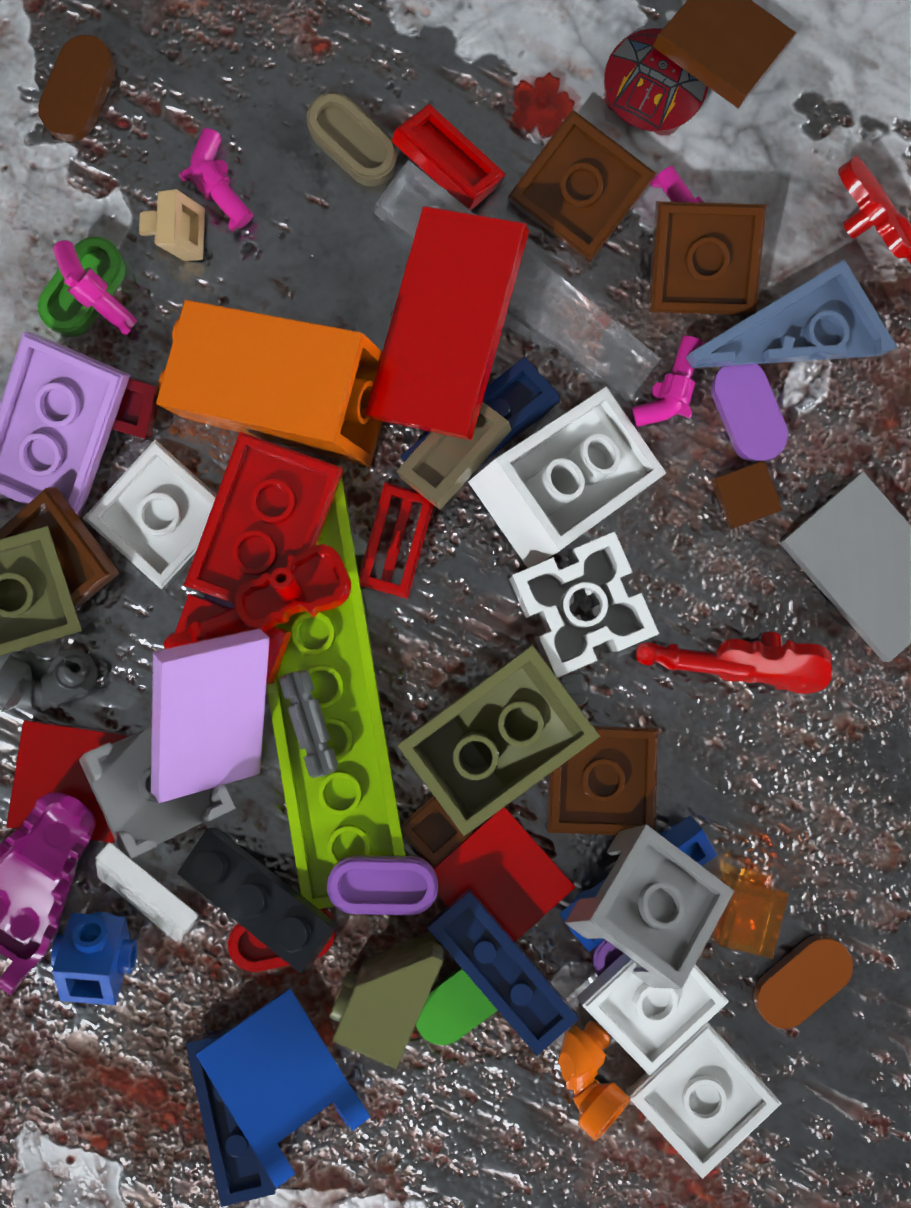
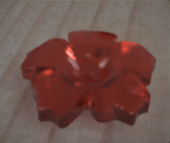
M548 73L544 77H537L534 87L525 80H521L518 85L514 86L513 92L515 97L513 105L517 110L512 114V120L516 128L532 133L537 125L538 134L542 139L554 135L562 124L561 119H565L575 105V101L569 98L566 91L558 93L559 77H554L551 73Z

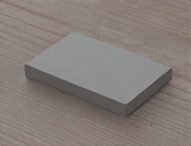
M861 472L846 483L779 543L883 662H890L911 644V525L864 472Z

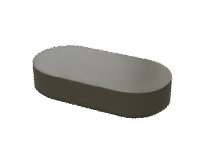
M336 92L322 94L311 103L307 112V125L313 141L356 182L374 187L386 183L393 177L398 166L396 145L391 142L392 138L346 95Z

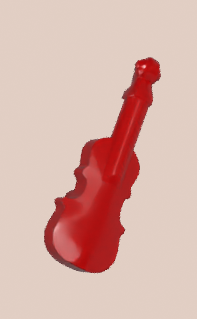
M857 155L853 156L838 168V173L844 186L860 208V210L843 221L846 232L851 238L855 239L872 226H875L890 251L899 259L906 258L911 265V223L906 216L898 212L867 165Z
M315 544L295 556L290 554L287 556L288 565L286 568H277L271 575L263 573L259 579L245 581L240 584L235 593L234 608L205 621H196L190 625L189 629L182 632L170 633L163 642L164 648L170 649L223 637L244 627H247L249 630L261 629L265 633L277 624L286 623L290 616L298 612H309L312 617H316L319 612L341 606L348 599L351 591L349 573L339 554L332 547L325 544Z
M765 632L761 635L760 642H748L741 639L726 640L718 647L715 653L680 649L678 644L672 643L668 647H663L651 642L642 643L636 650V660L643 665L651 666L657 662L672 671L683 670L716 674L726 681L765 683L775 686L777 690H787L800 694H810L825 689L832 677V658L828 649L818 644H796L791 640H787L782 646V636L777 632Z

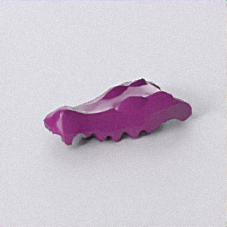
M62 792L48 793L39 798L23 825L0 843V954L12 961L0 978V989L11 996L30 972L47 955L61 924L64 905L72 885L77 863L89 844L96 827L93 812L78 799Z

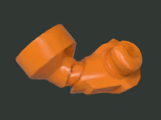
M590 1021L583 1030L574 1024L567 1029L564 1034L558 1064L561 1068L562 1077L566 1081V1088L574 1092L572 1098L579 1110L578 1125L596 1141L617 1120L629 1104L631 1098L614 1082L600 1084L595 1079L598 1069L604 1063L606 1054L603 1050L609 1046L611 1035L597 1021Z

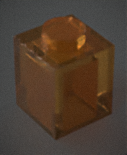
M742 867L740 875L723 871L721 881L733 889L734 893L711 934V937L718 945L773 959L789 895L775 884H772L773 875L749 867Z

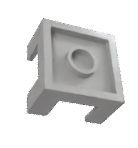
M152 727L116 743H108L83 754L79 759L119 850L130 859L157 847L158 844L201 823L211 821L236 809L224 784L158 803L151 793Z
M647 824L619 831L607 853L611 856L621 855L596 897L580 899L575 904L565 923L587 939L605 938L640 964L642 967H635L632 973L650 987L682 989L730 901L734 890Z

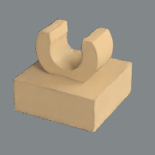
M177 189L158 191L157 211H143L140 213L139 234L141 236L155 235L154 243L183 261L203 260L205 208Z

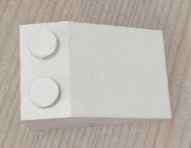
M606 386L494 459L469 480L468 483L527 568H530L562 550L660 479L666 472Z

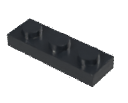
M207 828L177 873L299 973L309 971L339 926L338 923L217 828Z

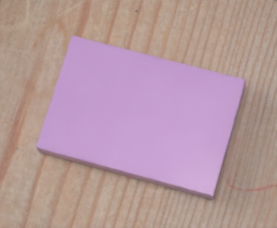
M23 332L0 403V494L27 505L45 488L57 487L81 519L130 374L36 333Z
M261 629L153 652L151 793L158 803L260 774L269 637Z

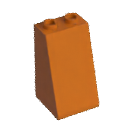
M184 300L180 317L176 320L173 327V343L168 362L159 377L157 405L181 418L238 433L243 432L257 438L371 467L383 421L371 419L365 412L382 351L362 332Z

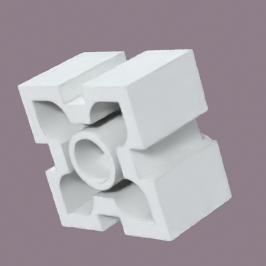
M615 531L573 549L568 553L572 565L559 570L554 558H551L518 572L509 579L525 617L528 618L537 613L540 616L546 633L535 637V641L544 661L557 678L597 661L592 648L606 642L609 652H618L659 634L642 593L628 597L620 578L632 573V570ZM580 591L582 598L590 596L594 601V607L588 610L589 620L582 621L580 615L573 616L570 611L569 605L574 603V592Z

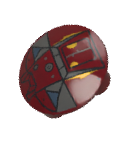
M662 28L644 29L623 39L612 51L604 73V101L609 109L615 111L621 119L631 126L644 131L654 132L657 135L667 136L675 133L680 126L695 116L706 98L708 86L653 47Z

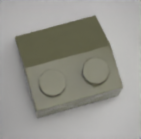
M431 932L363 959L357 975L347 971L329 1016L330 1019L338 1022L332 1041L397 1069L443 962V946Z

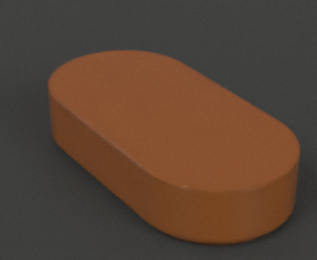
M814 935L805 939L758 980L753 993L757 1011L769 1024L777 1028L789 1029L800 1025L849 982L853 973V961L849 951L840 942L827 935Z

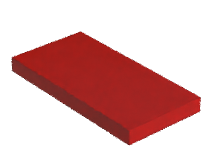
M423 206L365 414L371 419L472 441L529 234L526 223Z

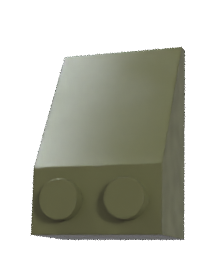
M46 526L0 539V656L82 631L49 527Z
M532 645L406 735L397 746L463 836H465L598 739L600 735Z

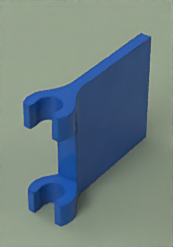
M291 988L286 989L195 1053L276 1188L295 1175L293 1168L281 1151L278 1143L331 1103H333L345 1125L349 1126L351 1131L370 1118L366 1108L344 1077Z

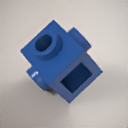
M108 912L70 914L64 934H58L55 937L51 951L52 973L60 1001L116 1005L124 974H132L137 959V941L130 940L126 917L115 916Z

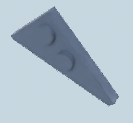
M844 259L695 349L686 356V359L692 368L882 356L895 349L897 345Z

